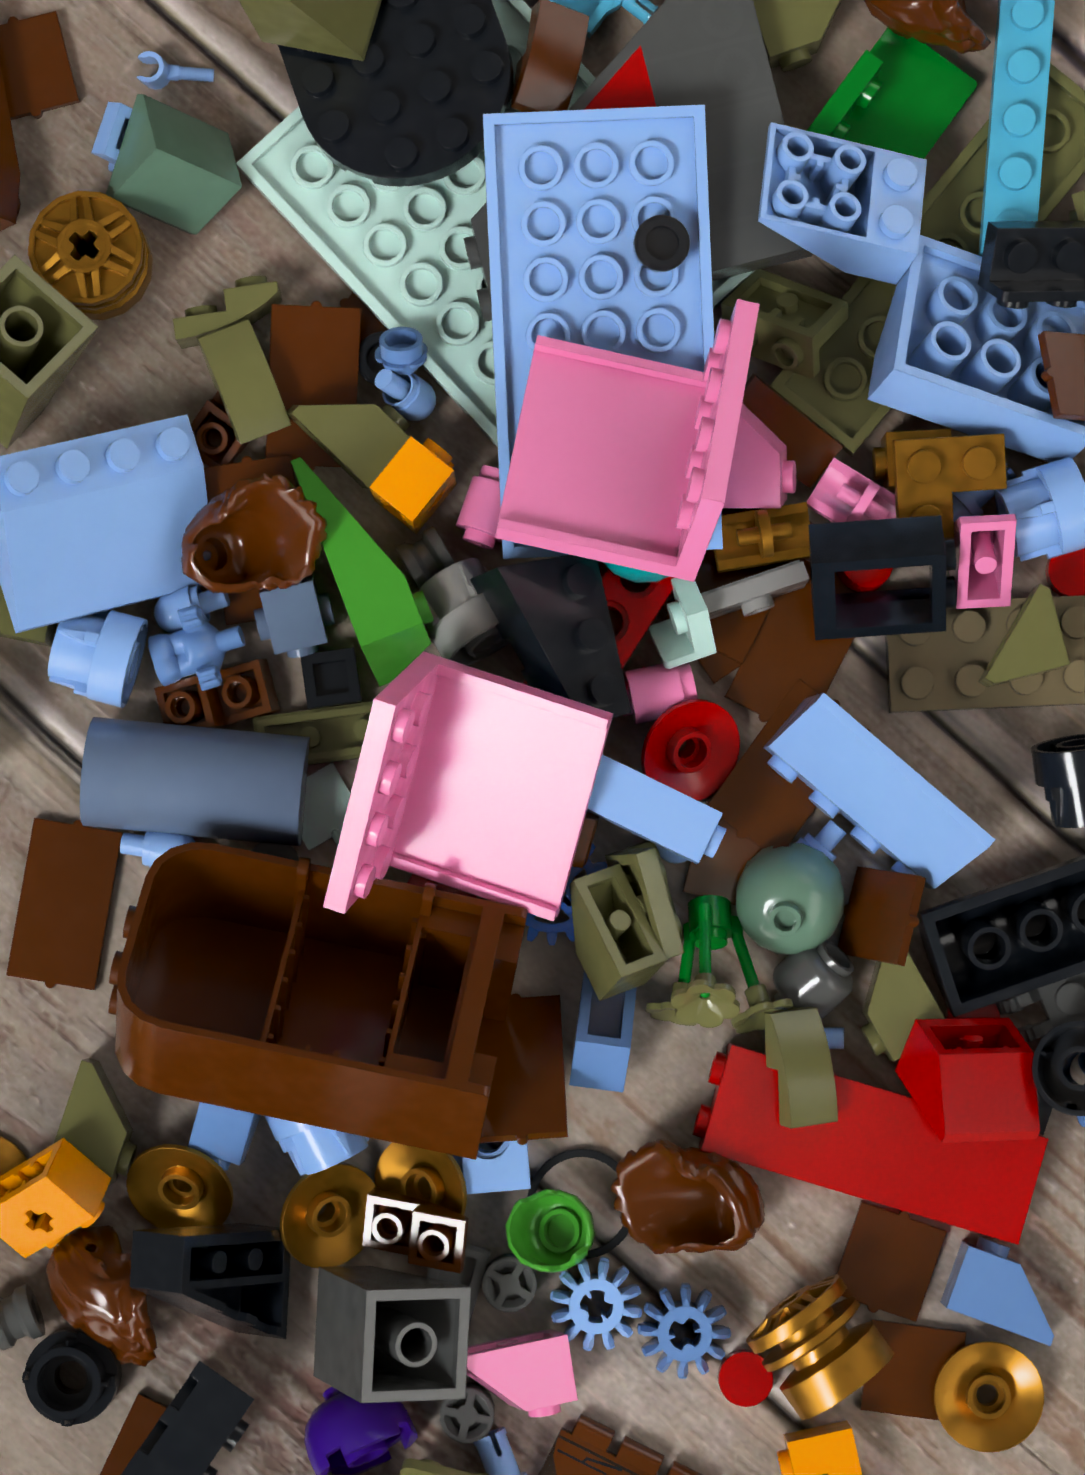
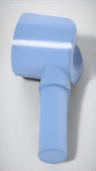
M146 51L138 56L142 63L159 64L157 73L152 77L137 76L150 89H162L167 86L170 80L214 82V69L168 64L159 54L153 51Z

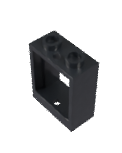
M941 515L808 525L815 640L946 631V609L956 608L954 576H946V571L956 570V549L954 537L944 538ZM929 565L930 587L835 594V572Z

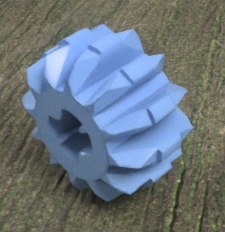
M600 1257L598 1271L590 1274L589 1264L586 1258H584L578 1264V1270L582 1276L580 1279L577 1280L567 1270L560 1272V1280L571 1290L569 1292L553 1289L550 1293V1299L556 1303L569 1306L557 1309L551 1314L553 1323L573 1320L564 1331V1334L568 1335L569 1342L582 1330L585 1332L583 1337L584 1350H592L595 1334H602L603 1344L607 1350L615 1347L614 1338L611 1334L613 1328L626 1338L633 1334V1329L622 1319V1316L640 1318L642 1316V1308L635 1304L624 1303V1301L637 1297L641 1294V1290L638 1284L619 1288L629 1274V1270L625 1266L618 1268L610 1278L607 1276L609 1258ZM593 1290L603 1291L604 1301L611 1304L607 1312L600 1309L601 1316L599 1317L589 1316L588 1306L581 1303L585 1294L589 1299L592 1298L591 1291Z

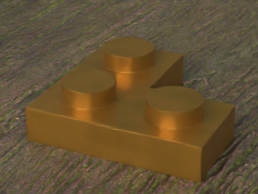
M1002 433L892 440L896 518L941 515L944 538L954 537L952 492L1007 489L1005 439Z

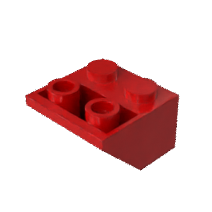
M1009 1017L915 1019L895 1072L942 1143L1037 1139L1040 1133L1037 1088L1032 1075L1034 1052Z

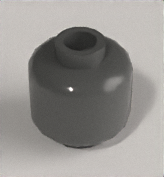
M826 940L815 949L787 955L773 971V982L778 991L774 995L775 1001L789 998L792 1000L794 1008L817 1007L820 1018L823 1019L852 992L853 978L851 973L854 971V966L843 950L829 940Z

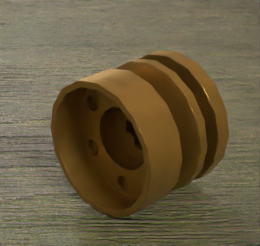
M78 190L53 200L40 211L30 230L28 256L33 271L89 319L106 320L125 314L142 299L151 281L153 257L146 236L140 229L139 224L120 201L102 192ZM82 243L89 247L94 245L98 250V254L93 259L87 255L81 257L77 248Z
M838 1274L829 1276L816 1284L807 1285L788 1296L765 1316L766 1318L746 1339L754 1354L764 1352L777 1345L762 1362L767 1372L784 1368L791 1363L795 1367L779 1388L801 1420L810 1419L844 1400L874 1377L894 1355L893 1350L872 1321L857 1325L849 1330L845 1327V1324L854 1316L861 1305L853 1296L831 1306L847 1289V1286Z

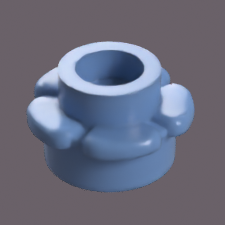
M395 327L381 334L379 347L375 350V359L378 363H383L385 369L391 370L397 375H408L414 373L418 367L427 361L428 347L423 343L422 334L418 330L410 327Z

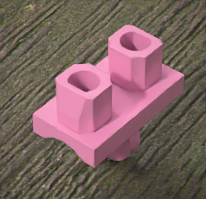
M833 458L807 500L808 508L833 523L896 518L895 494L836 458Z

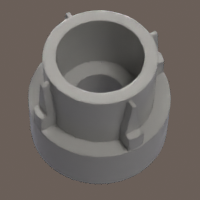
M478 558L465 559L448 566L431 577L419 590H423L434 618L433 622L426 625L430 630V638L441 657L467 666L487 658L510 643L509 639L503 640L495 625L499 621L484 594H477L470 581L471 578L488 571Z

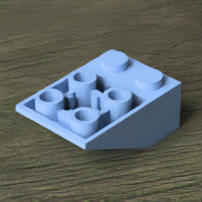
M771 122L768 126L758 222L844 273L896 285L919 252L927 159Z

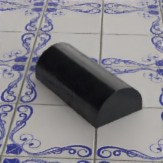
M1085 855L918 912V927L923 946L938 988L953 1017L1085 972Z

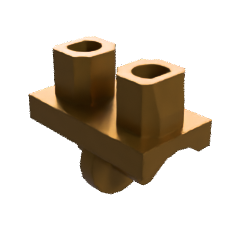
M807 502L784 505L781 508H765L722 515L723 549H714L718 573L810 558L808 527L810 523Z

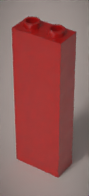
M732 1043L728 1044L726 1054L716 1051L708 1077V1083L716 1085L710 1106L700 1105L692 1135L701 1138L698 1146L701 1151L715 1152L734 1161L1006 1242L1019 1244L1048 1138L1038 1135L1037 1139L942 1143L912 1097L834 1074L838 1122L791 1129L779 1125L778 1070L766 1067V1054Z

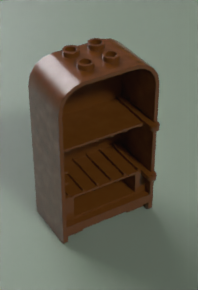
M190 842L170 848L153 862L145 876L137 906L130 905L127 911L123 929V938L127 939L123 952L116 951L109 977V984L114 985L108 1013L116 1015L115 1054L123 1072L138 1086L159 1094L476 1160L497 1061L496 1056L475 1052L482 1018L506 1021L528 914L527 909L436 890L437 885L425 883V886L421 887L388 879H375L368 896L365 899L359 897L347 912L342 914L323 907L332 868L311 864V858L300 856L299 861L215 843Z

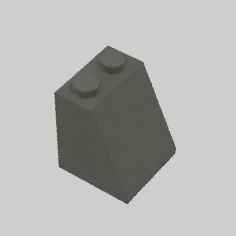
M374 1266L319 1267L313 1376L360 1403L465 1399L471 1287Z

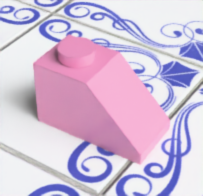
M742 403L723 508H781L787 501V493H795L796 463L794 460L787 461V446Z
M1015 514L959 517L954 522L956 570H949V576H954L956 609L1010 606L1017 522Z
M548 1329L468 1346L467 1375L508 1405L528 1411L529 1417H545L560 1413V1404L578 1400L567 1334Z

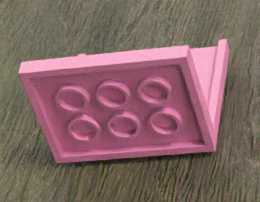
M737 299L730 320L720 318L713 348L710 347L704 372L537 335L495 538L694 582L725 504L760 304Z
M423 651L373 700L323 907L345 914L359 897L365 899L368 896L374 880H382L389 866L494 902L525 908L530 914L554 921L560 912L614 713Z

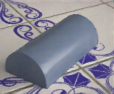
M93 717L88 728L82 760L80 781L81 823L83 826L162 832L195 837L300 846L303 834L310 737Z

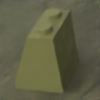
M239 0L262 42L364 61L382 1Z
M16 255L0 268V443L6 449L42 414L99 327Z

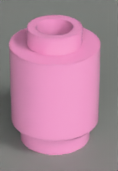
M483 465L479 476L472 477L456 526L465 531L462 538L464 541L481 548L493 550L495 542L502 543V539L495 538L500 514L499 468Z
M663 663L624 671L625 686L632 712L626 715L632 714L635 724L657 720L672 706L687 700L698 699L689 663L671 669L664 668Z

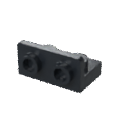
M1085 221L988 222L978 285L996 297V302L999 305L1008 308L1024 309L1029 307V302H1046L1049 305L1061 308L1076 307L1077 301H1085Z

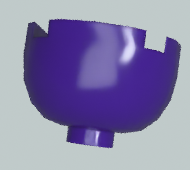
M330 1387L322 1394L325 1402L315 1408L305 1426L304 1443L308 1458L316 1475H327L328 1472H331L332 1475H359L392 1459L388 1448L400 1440L406 1450L416 1441L418 1434L402 1402L360 1403L339 1390Z

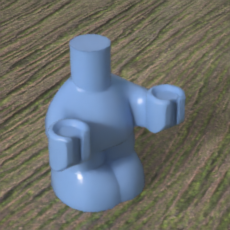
M198 605L177 611L182 630L170 634L149 636V652L160 683L163 686H168L176 683L183 677L197 674L202 691L222 685L220 669L226 652L246 645L243 631L239 625L219 631L203 618L202 611Z

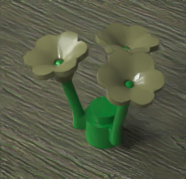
M703 895L691 899L688 902L689 922L683 924L684 953L681 957L678 982H674L672 985L670 1001L647 1003L645 1011L650 1013V1017L653 1019L671 1021L684 1026L699 1024L702 1027L714 1028L721 1025L724 1019L732 1018V1026L739 1034L748 1033L755 1029L765 1030L764 1012L793 1009L792 1000L786 998L771 1002L766 986L759 984L743 936V927L738 916H731L730 900L719 895ZM727 938H732L748 986L744 993L749 1009L740 1014V1003L735 999V989L728 984H716V977L711 974V950L724 948L728 944ZM696 946L699 948V974L690 982Z

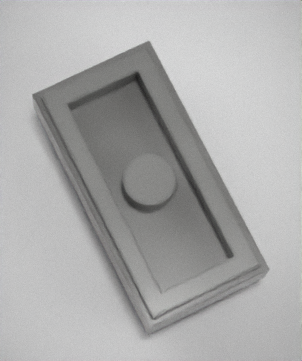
M797 560L703 592L701 595L708 608L710 619L742 609L743 615L746 617L774 607L775 604L772 598L804 588L809 581V576L804 562Z

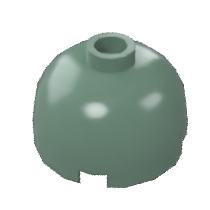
M791 843L790 847L780 846L772 849L773 846L760 850L746 863L736 887V911L744 932L758 946L776 954L792 955L817 948L832 936L844 911L845 894L838 867L823 852L802 843Z

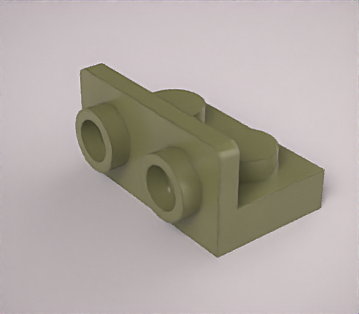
M762 269L755 270L721 303L722 319L730 320L737 299L760 304L751 356L813 379L820 372L819 348L849 319L848 301Z
M644 841L605 855L608 867L620 864L667 959L683 954L681 922L676 914L667 882L666 869L661 861L656 845L650 841Z

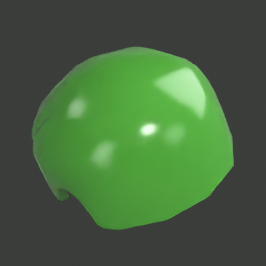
M544 1189L526 1198L519 1199L514 1204L505 1225L510 1250L521 1264L539 1272H562L579 1264L588 1256V1251L592 1248L595 1238V1228L590 1210L578 1196L559 1189Z

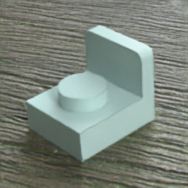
M678 578L671 579L675 601L667 604L670 619L649 627L653 643L666 669L717 653L708 608L695 581L692 582Z

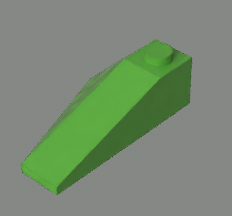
M301 457L291 460L292 467L306 500L317 503L316 512L324 517L327 522L325 529L327 539L321 542L361 649L379 687L386 685L431 644L425 624L433 622L434 618L423 590L412 594L405 575Z

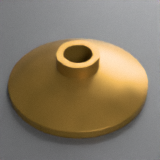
M393 1142L383 1151L375 1171V1186L377 1189L414 1197L440 1205L462 1215L465 1214L467 1204L465 1180L457 1161L452 1155Z
M164 1144L151 1147L135 1158L127 1174L126 1187L133 1206L143 1218L158 1228L223 1224L233 1206V1189L224 1170L204 1153L187 1146Z
M338 1163L311 1175L305 1174L287 1195L281 1211L280 1233L287 1251L300 1263L317 1269L319 1267L342 1265L359 1254L364 1248L362 1247L367 1194L373 1188L377 1189L372 1179L361 1169L346 1163ZM326 1204L324 1212L318 1215L321 1208Z
M981 1341L957 1350L943 1364L934 1386V1405L943 1428L958 1443L979 1452H1000L1020 1444L1033 1432L1042 1415L1044 1389L1037 1369L1023 1353L1001 1342ZM984 1384H990L996 1390L994 1400L986 1404L980 1403L976 1396L977 1390Z

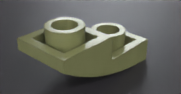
M266 276L240 278L235 281L234 288L223 289L226 311L217 312V306L202 305L186 309L185 317L173 319L177 343L181 349L199 346L196 337L246 318L249 319L251 325L271 312V304H280L282 302V294L277 281L267 282Z
M243 319L196 337L214 387L220 393L235 437L240 444L247 443L291 425L279 390L249 319Z
M801 1007L764 1012L766 1067L778 1070L779 1125L792 1129L838 1122L837 1096L832 1060L817 1007Z

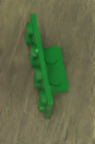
M887 27L871 51L865 50L806 131L925 159L975 91L977 81L925 43H921L914 38L906 39Z

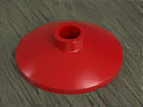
M692 699L672 706L654 722L645 738L641 755L643 774L697 801L711 796L721 787L736 766L740 751V735L736 722L729 712L712 701ZM687 740L684 749L679 752L681 745Z

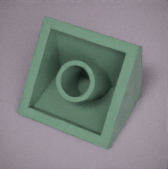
M137 94L106 195L120 201L128 208L186 233L197 235L242 188L229 134L151 97Z

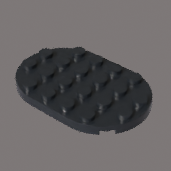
M382 0L364 61L278 45L301 114L318 147L335 165L345 172L349 170L359 176L372 179L374 184L396 187L426 184L442 179L465 167L484 150L483 114L504 113L506 108L509 109L514 86L512 57L492 0Z

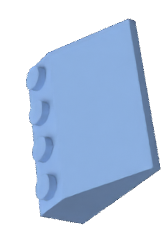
M920 235L918 256L897 283L874 356L867 400L968 435L1004 434L1006 448L1047 462L1067 457L1073 459L1085 448V421L1053 418L1047 382L1041 377L1044 366L1038 335L1043 331L1085 334V301H1077V306L1072 308L1056 307L1046 302H1029V307L1024 309L1001 306L996 302V297L978 285L982 256Z
M187 414L0 456V585L15 633L160 598L188 585L190 588L197 585L203 587L183 574L181 563V543L185 529L195 515L208 504L204 465Z
M825 693L805 698L763 747L772 755L767 764L791 784L797 777L813 790L808 799L817 808L832 819L840 813L855 826L849 834L872 854H875L879 848L896 861L891 867L893 872L925 877L926 888L936 889L987 850L995 841L990 834Z

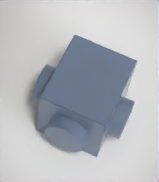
M314 574L305 577L298 585H292L287 589L277 587L271 591L266 589L259 590L263 607L254 609L256 625L261 641L271 639L274 655L287 652L289 658L304 657L319 651L318 645L328 643L326 626L335 624L334 613L329 593L318 594Z

